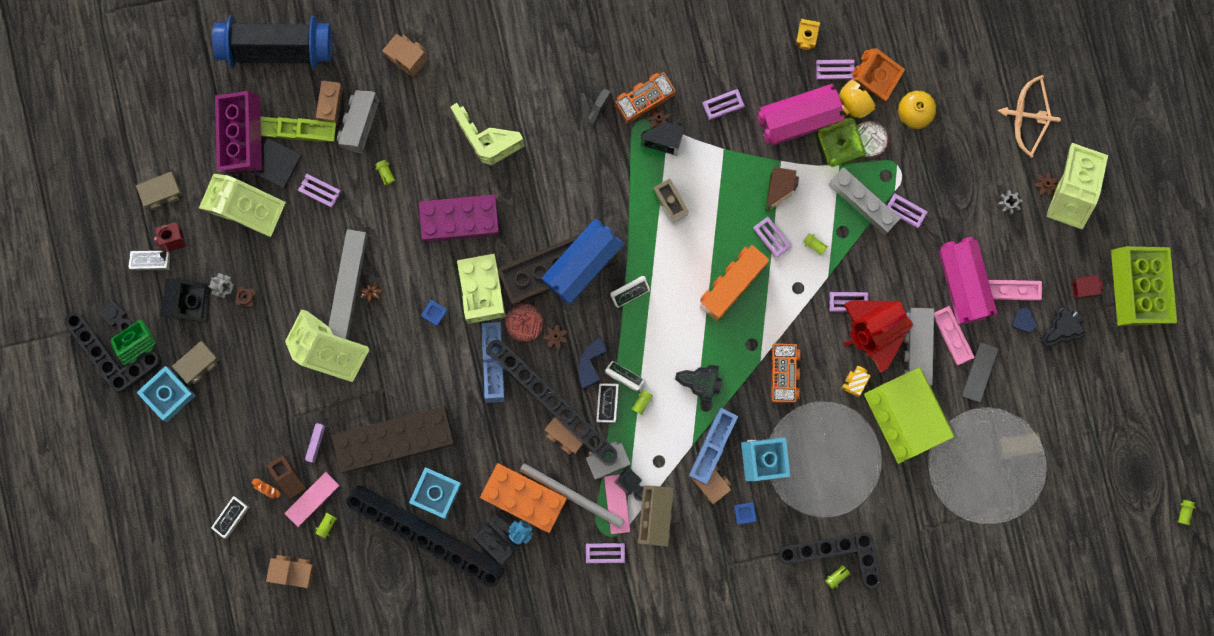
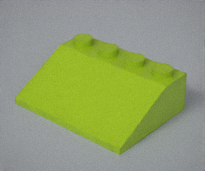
M1126 246L1111 250L1117 325L1139 326L1177 323L1170 247Z
M921 367L864 393L898 464L955 437Z

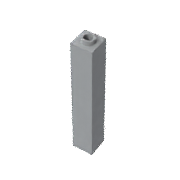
M349 229L346 231L328 326L333 335L346 340L349 338L368 237L366 232Z

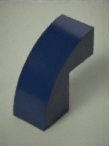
M601 337L594 340L581 357L579 379L583 390L600 382L591 360L607 353Z

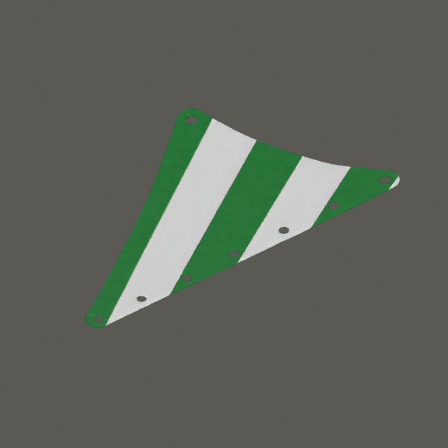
M641 119L636 122L632 128L630 145L629 230L625 285L641 276H645L650 291L623 305L617 364L643 378L644 383L640 390L636 392L615 380L614 384H619L616 423H609L607 441L609 443L616 441L617 444L622 443L631 464L628 467L642 479L639 484L641 487L644 485L661 486L714 420L718 410L723 408L770 351L772 345L778 341L870 224L866 218L829 186L830 181L844 167L885 204L902 181V173L896 163L890 160L823 166L797 164L722 149L683 135L678 155L674 156L641 146L642 132L650 131L656 128L657 125L650 128L652 121L647 119ZM773 167L796 170V176L799 177L796 191H793L790 197L770 211H765ZM883 170H888L892 173V179L889 182H883L880 179V173ZM668 179H671L689 211L686 217L673 224L670 223L653 193V187ZM766 217L771 219L791 245V248L778 258L773 256L753 230V227ZM765 223L764 225L767 227V229L771 232V234L782 246V248H784L785 245L782 243L779 237L771 229L768 223ZM845 226L848 228L849 234L846 238L838 237L836 233L838 227ZM760 227L759 230H760V231L762 232V234L766 237V239L770 242V244L773 246V248L778 252V251H779L778 248L774 245V243L771 241V239L767 236V234H766V233L763 231V229ZM809 233L815 234L814 237L828 246L821 256L803 243ZM753 245L769 259V262L720 320L716 322L700 308V298L707 290L711 292L714 289L712 287L713 283L720 275L722 277L726 275V268L732 261L736 263L739 260L737 257L744 247L749 248ZM795 282H800L804 285V292L797 295L792 291V286ZM753 338L758 342L757 349L750 351L746 348L745 343L748 339ZM709 365L719 366L718 378H722L719 394H713L711 401L713 406L710 411H702L700 408V396L693 394L690 388L684 387L675 380L676 372L684 370L695 371L699 367L707 368ZM644 389L653 395L651 398L653 400H650L643 414L640 415L631 408L639 398V392L642 393ZM606 454L604 459L610 461L613 457ZM657 455L665 458V465L661 468L653 465V459ZM625 468L620 469L606 476L619 475L625 470ZM602 477L597 505L608 510L605 479ZM633 492L631 495L626 494L629 525L641 511L642 501H637L634 498ZM595 515L596 525L604 535L617 537L622 534H611L610 524Z

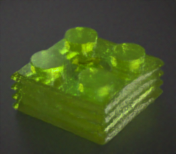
M852 117L817 131L827 162L831 167L866 154L856 122ZM840 139L846 141L843 146L838 145Z

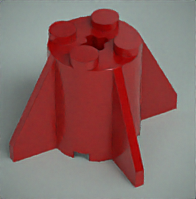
M851 300L845 303L844 306L853 321L850 324L853 330L850 331L852 339L844 342V347L855 344L860 351L864 349L867 352L865 353L866 355H871L880 373L887 370L906 334L913 327L912 321L904 311L903 304L900 301Z

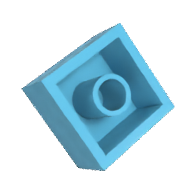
M167 366L161 369L137 392L165 422L173 418L196 396Z
M786 438L741 442L745 481L790 477Z
M425 467L409 503L447 519L462 483Z

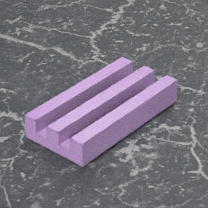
M816 60V80H852L854 77L852 71L855 68L854 60ZM823 65H850V67H820V66H823ZM820 72H850V74L820 75Z
M738 89L702 102L709 121L744 108V103ZM736 95L737 97L714 107H708L710 104ZM739 102L738 105H735L733 107L727 108L725 110L719 111L711 115V112Z
M306 174L301 187L298 189L299 192L333 208L341 193L339 189ZM310 180V181H312V182H314V183H316V184H318V185H320V186H322V187H324V188H326V189H328V190L334 192L335 195H332V194H330V193H328V192H326V191H324V190H322V189H320V188H318V187H316V186H314V185L308 183V181ZM305 187H308V188H310V189H312V190H314V191H316V192H318V193H320V194H322V195H324V196H326V197L332 199V201L329 202V201H327V200H325V199H323V198H321V197H319V196H317V195H315V194H313V193H311V192L305 190Z
M895 193L887 205L900 217V220L916 229L920 227L927 214V211ZM897 200L922 214L921 217L896 204L894 201ZM891 206L907 214L908 216L916 219L918 222H915L909 219L908 217L902 215L901 213L893 210Z
M766 217L753 227L755 233L775 258H778L791 248L789 242L769 217ZM765 223H768L771 229L779 237V239L785 245L784 248H782V246L774 238L771 232L767 229V227L764 225ZM760 227H761V228L763 229V231L767 234V236L771 239V241L774 243V245L778 248V250H779L778 252L773 248V246L770 244V242L766 239V237H765V236L762 234V232L759 230Z
M830 292L829 312H847L845 307H834V304L844 305L851 301L834 300V297H864V300L858 301H868V293Z
M318 423L315 424L305 461L315 463L326 426Z
M625 543L586 544V563H625ZM621 547V551H590V548ZM590 555H621V559H590Z

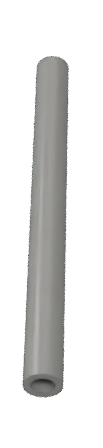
M525 463L522 465L520 472L616 527L621 528L625 520L531 466Z

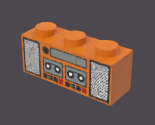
M664 72L660 75L659 73L652 75L649 78L650 81L645 84L641 82L634 86L633 91L630 93L624 92L617 97L615 106L627 124L675 96L676 91Z
M797 344L772 345L771 403H795L796 399H799L800 390L799 387H796V380L800 379V368H796V361H800V349H797Z

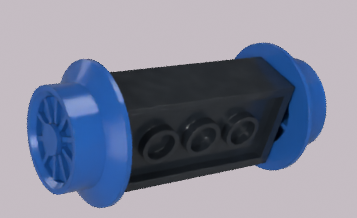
M230 15L227 22L214 23L212 34L213 55L216 61H227L230 68H235L237 61V63H311L312 69H316L319 62L331 61L333 45L332 28L330 23H318L315 15L311 17L310 26L304 23L248 24L242 22L236 24L234 15Z

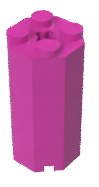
M833 84L760 107L757 121L759 126L764 128L763 138L765 143H770L771 146L843 123L845 117L844 115L840 116L843 107L836 89L833 90Z
M968 237L962 239L958 244H955V241L943 244L944 246L940 247L941 249L938 253L957 324H968L984 320L986 316H996L997 310L978 240Z

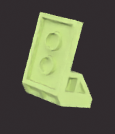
M457 103L451 106L453 116L482 163L494 165L525 146L519 132L488 128L478 134V130L473 122L469 124L468 121L470 119L464 107H459Z
M1072 143L1069 148L1064 174L1058 183L1046 217L1083 229L1099 199L1108 155Z
M213 174L199 209L227 220L238 222L271 237L286 202L233 177Z
M495 254L457 260L463 292L464 314L467 323L471 324L506 317Z
M302 309L285 341L292 359L301 366L353 382L369 352L367 346L333 335L330 327L308 311Z

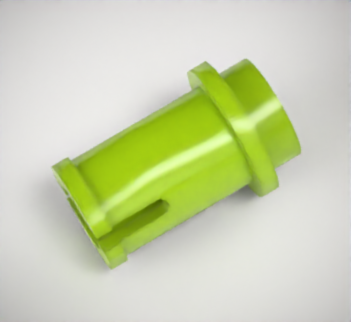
M386 160L375 164V169L379 171L384 186L395 181L389 168V162L387 163Z
M809 233L803 243L821 256L828 246L814 237L815 234Z
M644 389L642 393L639 392L640 396L631 408L640 415L643 414L650 400H653L651 399L653 395Z
M1183 500V503H1180L1182 508L1178 523L1190 525L1193 509H1196L1194 506L1195 502Z
M326 513L319 527H316L317 531L315 534L325 539L330 535L328 533L337 518Z
M841 565L831 576H827L825 582L831 589L838 588V584L850 575V572L845 570V566Z

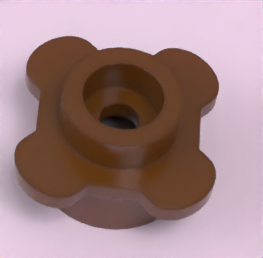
M239 287L235 304L252 307L254 304L253 296L256 294L255 290Z

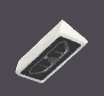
M131 251L129 269L131 271L169 270L170 251L165 253L163 251Z
M641 276L611 292L610 297L615 306L619 308L649 292L650 288L645 276Z
M614 361L605 370V374L636 392L640 390L644 383L643 378Z
M599 384L596 422L616 423L619 384Z
M233 496L211 528L224 539H227L247 512L249 506Z

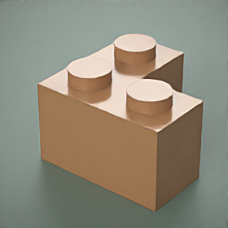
M397 33L382 50L384 56L412 78L416 76L427 62L424 48L419 43L415 42L413 44L406 36L402 35L401 37Z
M276 555V558H270L266 582L310 588L314 565L310 564V560L299 558L298 562L291 561V557Z

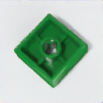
M143 320L137 321L110 340L116 356L123 365L134 363L138 356L143 353H149L156 344Z

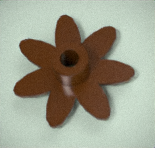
M663 108L658 113L651 109L653 116H647L646 119L652 121L650 128H653L656 125L659 126L668 122L666 119L670 118L671 115H663Z
M1047 172L1045 178L1042 175H1038L1040 182L1035 183L1034 186L1042 187L1039 194L1042 195L1046 191L1049 196H1052V190L1057 188L1054 183L1058 181V178L1051 179L1050 172Z
M366 283V288H359V291L362 292L360 298L367 297L368 302L374 298L380 299L378 294L383 293L384 290L378 289L379 284L377 283L372 287L369 283Z
M558 324L554 330L547 327L549 335L543 336V339L550 340L547 345L548 347L553 346L555 343L556 348L560 349V342H568L566 338L562 337L567 333V330L560 331Z

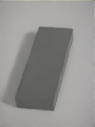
M982 342L979 343L961 397L978 403L981 402L999 348Z

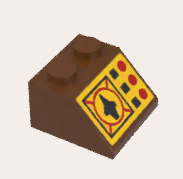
M773 167L765 211H770L790 197L793 191H796L799 182L796 170Z

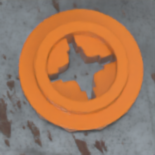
M260 479L252 481L253 488L272 499L280 497V491Z

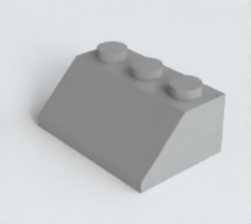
M356 90L355 94L351 95L348 104L350 106L349 112L345 113L343 117V130H340L337 136L340 148L360 154L363 153L379 104V99L375 92Z

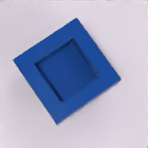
M430 300L421 317L438 327L448 310Z
M753 502L734 505L737 525L756 522Z

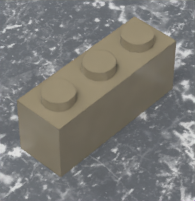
M643 486L638 544L668 547L674 488Z

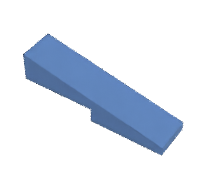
M501 322L482 323L484 395L486 403L505 402L503 368L491 358L488 352V345L491 341H502ZM500 346L492 348V353L499 354L502 351Z
M723 408L718 410L689 477L707 485L738 416Z

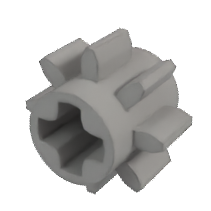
M1008 190L1007 196L1004 194L999 196L1002 201L997 205L1002 206V213L1009 211V214L1012 215L1013 209L1016 211L1021 209L1018 204L1023 200L1018 199V192L1011 194V191ZM1008 199L1010 200V202L1014 203L1012 206H1010L1009 203H1006Z
M218 273L217 277L211 278L209 287L213 290L212 295L225 298V295L231 294L234 284L230 282V276Z

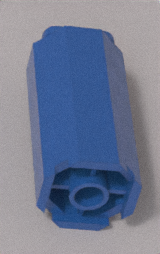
M595 219L541 279L554 293H557L563 301L571 306L625 244L618 237L614 238V232L608 226L604 227L599 220Z

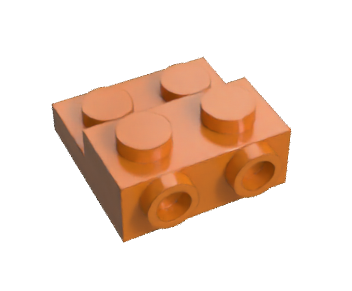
M877 48L866 50L861 57L863 60L861 65L856 66L852 71L854 76L852 80L860 84L863 90L870 91L882 101H887L905 69Z

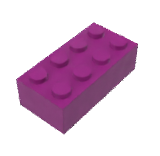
M250 91L216 95L217 171L235 174L262 170L260 95Z
M495 194L419 202L421 235L424 243L500 236Z

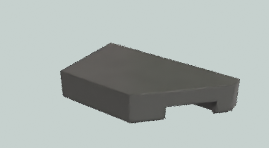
M604 88L596 100L592 112L587 119V122L591 125L595 123L610 97L609 90Z

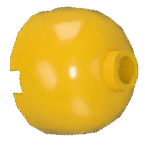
M850 80L840 91L839 98L843 107L841 112L845 116L849 114L854 118H863L875 110V103L866 90L858 89L861 85L854 80Z
M916 90L909 92L901 99L898 105L899 119L911 129L927 127L936 115L935 101L930 94L924 91Z

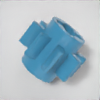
M521 520L519 523L514 521L508 530L510 539L516 544H521L522 542L527 544L533 535L531 525L524 520Z

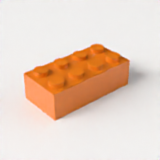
M753 245L749 248L745 246L737 257L739 260L736 263L732 261L726 268V275L724 277L720 275L713 283L712 287L714 289L711 292L707 290L700 298V308L716 322L720 320L769 262V259Z
M497 463L480 496L481 499L548 533L551 532L567 501L566 497Z

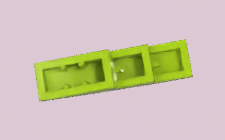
M261 116V137L334 142L336 127L334 122Z

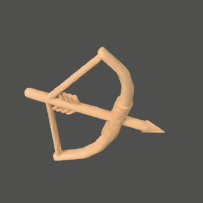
M1043 75L1027 82L1023 87L1017 101L1016 111L1008 110L1007 107L997 110L1005 116L1007 114L1015 115V138L1019 147L1030 158L1034 157L1033 154L1050 121H1061V118L1051 116ZM1040 80L1047 112L1039 111L1037 114L1024 112V99L1027 90L1033 83ZM1022 117L1035 118L1038 123L1045 124L1031 153L1024 147L1021 139Z

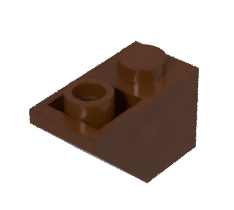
M282 455L266 465L289 499L306 489L287 456Z

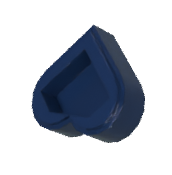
M1028 308L1018 310L1011 327L1027 333L1032 332L1036 328V322L1031 318V311Z

